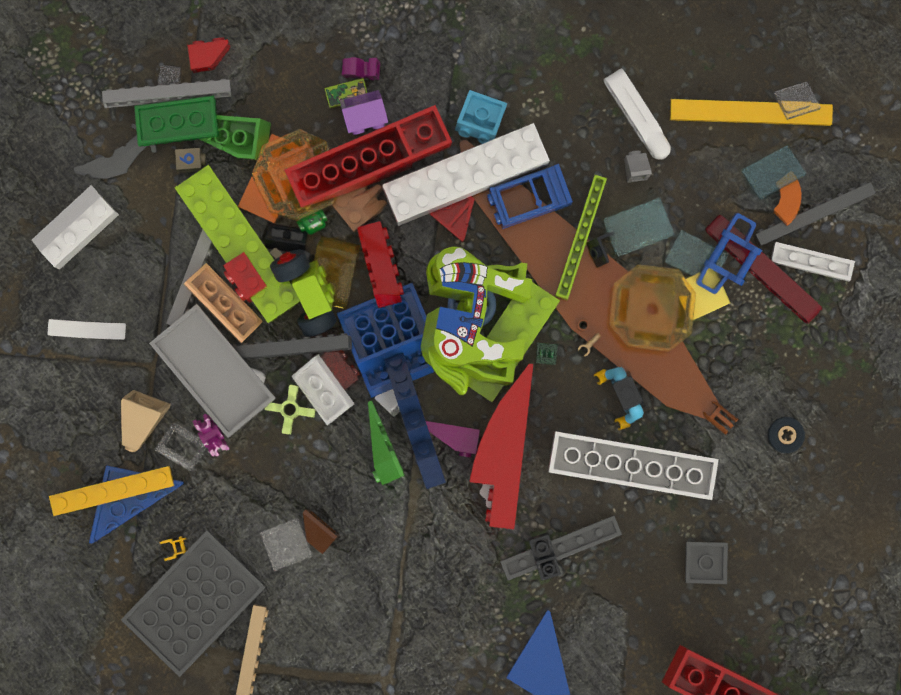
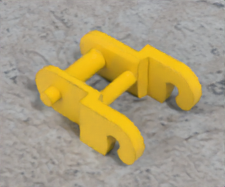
M180 536L179 540L173 541L172 538L159 542L160 544L170 542L174 549L173 556L165 558L164 561L178 558L177 555L184 554L187 551L183 541L186 538ZM176 542L180 543L181 552L177 553Z

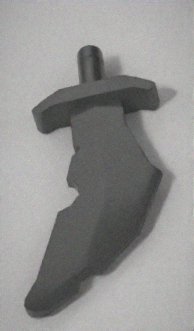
M132 124L131 127L136 130V124ZM136 135L126 143L125 147L122 146L114 150V154L110 158L102 156L84 165L74 167V172L83 176L91 175L92 178L109 179L125 174L137 156L147 146L139 147ZM149 145L151 151L154 154L157 153V145Z

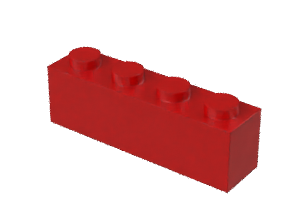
M381 221L357 227L378 308L402 302L400 295H403L404 292L401 282L397 283L396 276H399L397 265H392L390 259L394 257L391 245L387 246L386 240L389 239L387 228H382Z

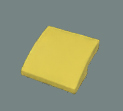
M708 268L702 279V283L710 288H715L720 281L717 272ZM700 272L674 284L691 321L731 303L723 286L716 294H713L697 285L696 279Z

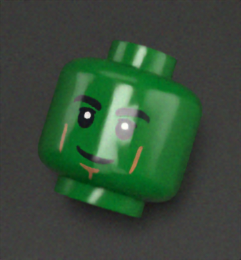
M311 205L298 213L300 220L296 222L302 232L306 230L309 235H313L326 227L325 222L328 220L321 207L317 208V206Z

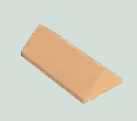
M207 263L183 284L240 343L263 322Z

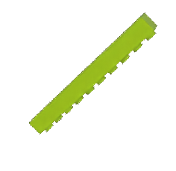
M594 175L555 297L565 300L569 298L607 178Z

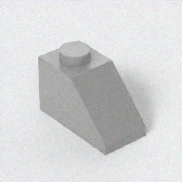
M641 151L629 152V155L625 156L627 183L648 180L652 172L647 154H641Z

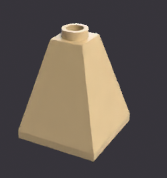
M135 390L124 396L121 400L122 445L125 446V449L130 452L138 451L168 411L171 404Z

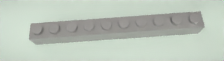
M227 79L219 81L209 80L207 82L196 81L195 83L184 82L182 84L173 83L170 85L145 86L141 88L132 87L130 89H107L102 91L105 108L143 105L213 95L215 98L232 97L230 80Z
M203 229L166 324L170 326L190 310L189 305L194 300L193 294L183 284L204 264H208L207 258L212 254L213 249L211 248L213 243Z

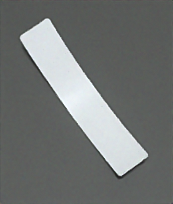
M53 319L48 321V335L125 339V323Z

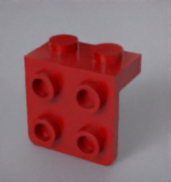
M245 252L223 265L226 269L223 272L232 285L236 284L237 288L235 291L243 301L247 300L251 303V297L267 287Z

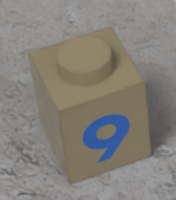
M200 148L175 149L176 170L179 173L198 172L206 165V154L202 153Z

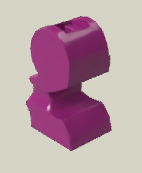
M356 57L342 59L341 76L379 80L380 61L378 58H369V62Z

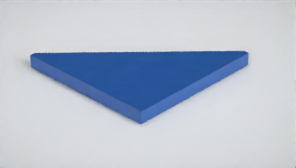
M106 465L102 483L141 472ZM173 479L175 485L173 487L97 505L89 543H94L182 486L184 482Z
M547 610L506 678L533 695H570L551 612Z

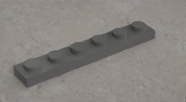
M613 515L551 540V544L558 561L620 536L622 533ZM531 549L500 561L507 580L537 569Z

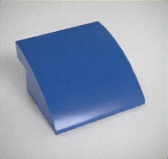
M413 283L402 287L404 294L400 295L402 300L400 303L378 308L374 298L337 313L344 333L352 337L351 351L371 398L393 389L384 359L404 353L412 381L435 372L432 366L425 361L421 352V342L427 316Z

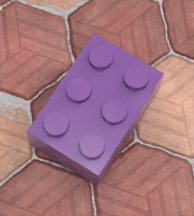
M379 90L340 100L348 133L353 132V135L365 132L366 128L373 127V129H379L385 126L384 123H388Z

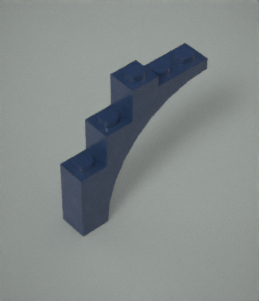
M404 353L384 359L425 487L428 489L446 483Z

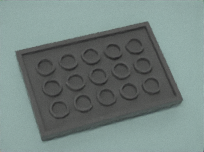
M206 530L128 611L121 621L180 677L266 586L210 531Z

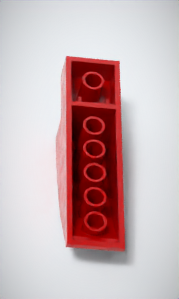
M436 105L284 169L300 207L303 208L412 168L413 163L449 148L452 140Z
M529 364L498 403L486 426L473 461L469 482L493 485V489L489 488L488 501H491V508L486 509L485 521L489 522V527L515 528L533 364Z
M682 645L679 646L662 680V683L683 695H780Z

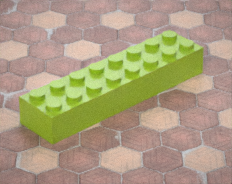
M209 165L175 187L226 263L245 252L267 285L265 289L251 297V299L268 324L300 303L289 281L278 282L275 279L270 268L271 263L274 261L273 257Z

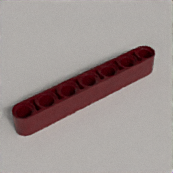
M719 214L707 226L705 231L718 243L722 237L721 233L726 229L729 221ZM733 226L730 232L744 240L745 236ZM729 240L724 248L741 265H743L750 253L748 249L732 240ZM761 252L760 256L757 255L748 271L803 322L809 324L822 310L820 304L763 252Z

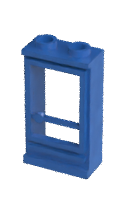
M559 164L498 186L490 187V194H487L490 206L494 205L496 213H494L497 225L501 224L502 229L571 206L573 202ZM543 177L552 204L543 207L533 184V180ZM530 182L536 199V205L539 208L509 218L500 192Z

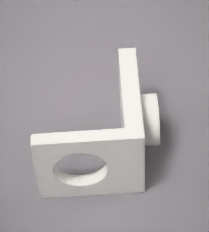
M393 389L375 397V400L393 417L400 412Z

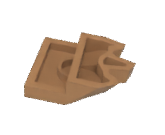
M378 184L370 189L365 186L328 200L353 232L357 231V227L363 226L369 220L371 221L387 205L385 200L377 199L383 190V187Z

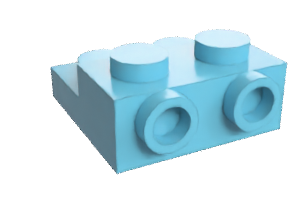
M469 90L455 131H458L459 135L465 138L470 136L478 138L477 140L482 144L495 139L507 103Z

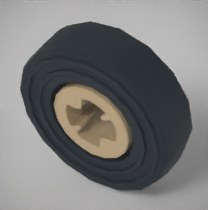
M782 417L776 419L768 429V440L770 445L778 452L792 453L802 446L805 440V431L798 420L792 417ZM785 429L786 432H791L790 440L788 441L787 439L783 440L781 437Z

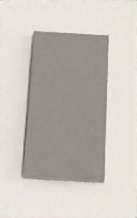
M198 304L193 306L149 343L227 438L231 437L276 399Z

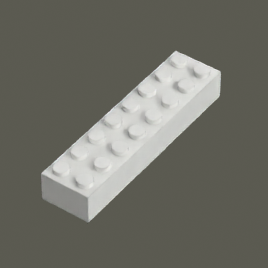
M533 123L385 183L382 187L398 226L486 191L490 187L498 186L547 166L550 160Z
M554 432L548 472L712 500L719 459Z

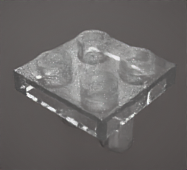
M299 518L260 532L274 571L313 556Z

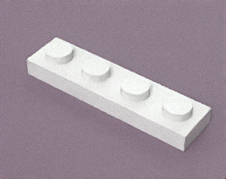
M778 242L774 243L771 260L775 264L844 281H851L855 263L853 260Z

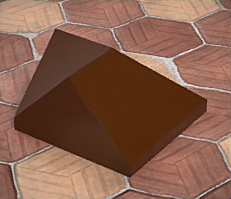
M309 508L305 509L303 518L307 542L323 554L340 534Z

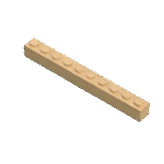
M253 605L236 695L253 694L254 686H252V683L256 679V673L254 672L255 668H258L259 661H257V657L261 653L259 646L263 642L264 635H262V631L266 627L264 620L269 612L267 606Z

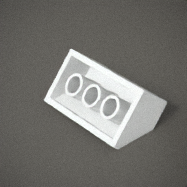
M90 185L39 232L32 241L55 268L60 270L119 214Z

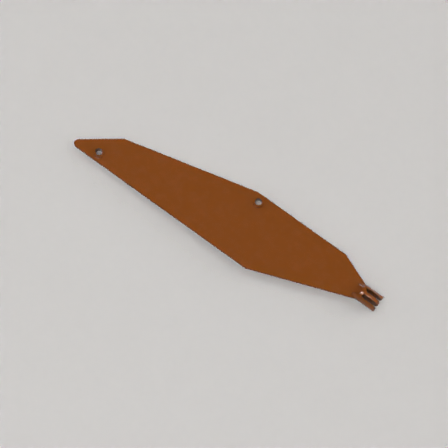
M467 140L460 142L461 153L475 147ZM523 185L500 192L509 218L539 208L536 205L534 194ZM489 189L473 195L472 197L522 263H527V271L539 287L555 297L577 229L555 211L502 229L501 224L497 225L494 218V213H496L494 205L490 206L487 194H490ZM586 244L568 300L555 297L560 300L556 306L557 311L569 327L585 341H590L599 333L601 337L593 344V347L617 367L624 368L626 372L630 371L633 380L665 406L706 419L726 435L728 430L714 420V418L730 429L734 425L719 412L721 411L735 423L739 419L719 404L655 293L608 254L609 263L597 268ZM585 322L587 325L586 329H581L579 324Z

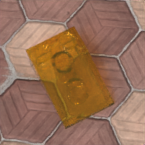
M321 236L317 244L314 261L317 260L319 266L322 265L327 274L325 278L328 284L331 283L334 287L335 294L332 306L346 309L361 245Z

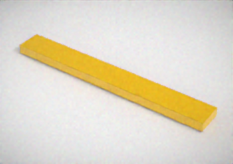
M670 100V120L832 125V104Z

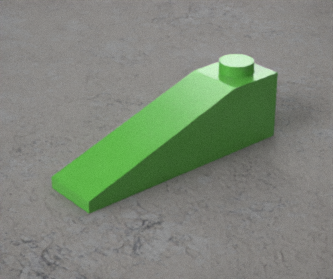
M217 115L219 137L199 139L237 158L257 160L269 142L271 123L260 118Z
M371 400L368 402L373 462L376 470L372 473L377 483L381 482L382 485H385L405 476V473L375 405Z

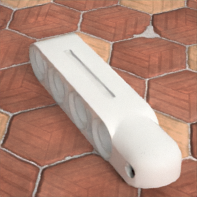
M620 68L604 78L606 87L650 155L658 160L666 158L671 151V146L624 70Z

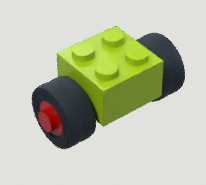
M303 250L290 251L275 259L270 265L275 279L278 282L292 280V286L305 310L297 319L303 335L306 337L316 336L333 327L337 321L332 310L335 290L331 283L328 284L325 278L327 274L322 265L319 266L317 260L309 263Z

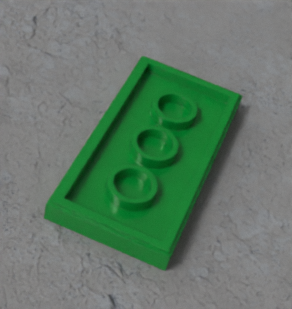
M214 95L134 106L137 143L139 147L219 137Z

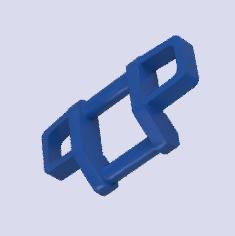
M739 213L734 214L726 229L722 231V237L709 260L706 259L703 264L704 267L696 279L697 285L713 294L720 290L727 279L741 286L745 282L743 279L757 255L760 256L763 251L749 243L756 227L755 222ZM738 218L750 224L744 240L730 232ZM729 240L750 251L737 275L716 265ZM708 268L723 275L715 288H710L702 283Z

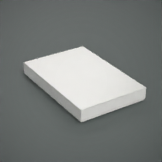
M319 354L292 375L294 381L326 425L332 423L354 405V402Z

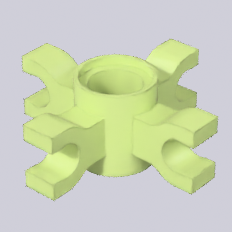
M289 385L287 401L282 404L270 403L265 407V410L281 412L284 417L283 434L291 435L293 419L298 417V415L315 417V409L303 408L296 403L299 386ZM288 404H293L296 408L295 413L291 416L285 413V407Z

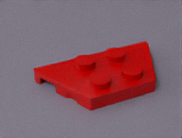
M472 196L429 213V215L463 243L475 199Z

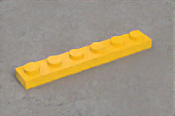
M170 466L51 495L49 499L53 516L175 485Z

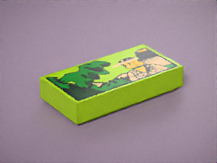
M364 78L324 88L330 109L341 106L340 100L367 93Z

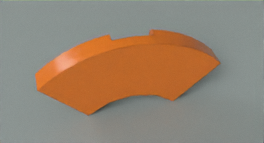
M792 171L776 183V187L780 192V201L774 208V213L786 226L795 219L801 205V187Z

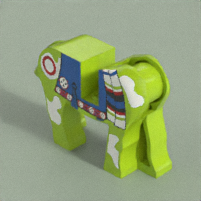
M460 247L446 248L429 261L426 269L429 294L460 300V302L458 303L457 310L439 307L427 314L421 342V352L425 361L432 366L435 373L459 395L466 394L469 376L478 381L504 386L513 383L515 363L523 360L525 339L519 338L510 342H495L482 336L480 331L486 313L487 290L521 303L530 299L532 279L526 278L527 263L521 262L515 266H486L467 250ZM497 362H508V363H506V364H500V363H497Z

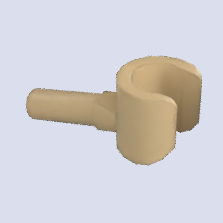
M597 333L586 344H581L578 351L581 347H586L588 352L584 356H587L591 351V347L601 335Z

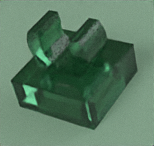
M537 343L536 364L556 365L558 344Z

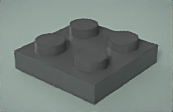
M686 541L685 583L727 584L728 543Z

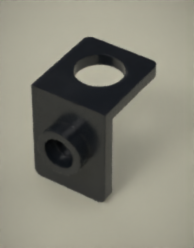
M614 231L586 243L590 256L593 258L597 268L609 263L601 240L615 234Z

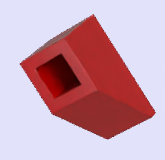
M214 38L212 39L213 42L206 43L200 40L192 42V45H188L192 72L213 71L231 48L228 39Z

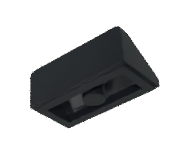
M269 223L265 236V247L269 249L277 248L278 250L288 252L294 250L305 251L308 233L306 230L302 232L300 228Z

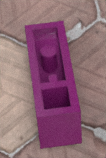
M426 421L429 432L453 450L459 451V456L471 458L472 454H476L480 430Z

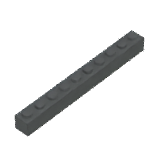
M871 182L861 183L860 187L856 189L855 187L850 188L845 194L843 192L839 193L834 199L832 197L828 198L823 204L817 203L813 205L814 208L812 209L806 208L802 210V213L797 214L788 226L780 220L777 225L773 223L767 226L768 229L766 230L762 228L756 231L757 234L754 237L758 246L765 245L873 196L876 192Z
M342 333L340 336L332 334L327 335V337L315 336L312 339L311 337H303L301 340L291 338V341L280 339L278 340L279 342L269 340L266 343H242L239 346L238 344H231L240 356L246 360L352 350V337L347 335V333Z

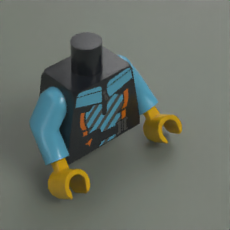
M617 367L609 370L603 369L593 375L599 378L598 385L611 380L620 403L627 414L615 419V423L619 422L620 424L618 430L630 427L631 423L643 416L644 411L642 408L645 407V404L630 371L626 372L624 368Z

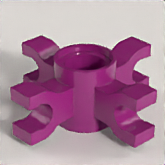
M204 414L203 418L205 421L203 423L196 419L192 422L199 431L198 435L204 446L208 448L212 457H217L220 455L218 452L219 448L226 451L230 448L227 442L223 440L225 437L221 429L209 415Z

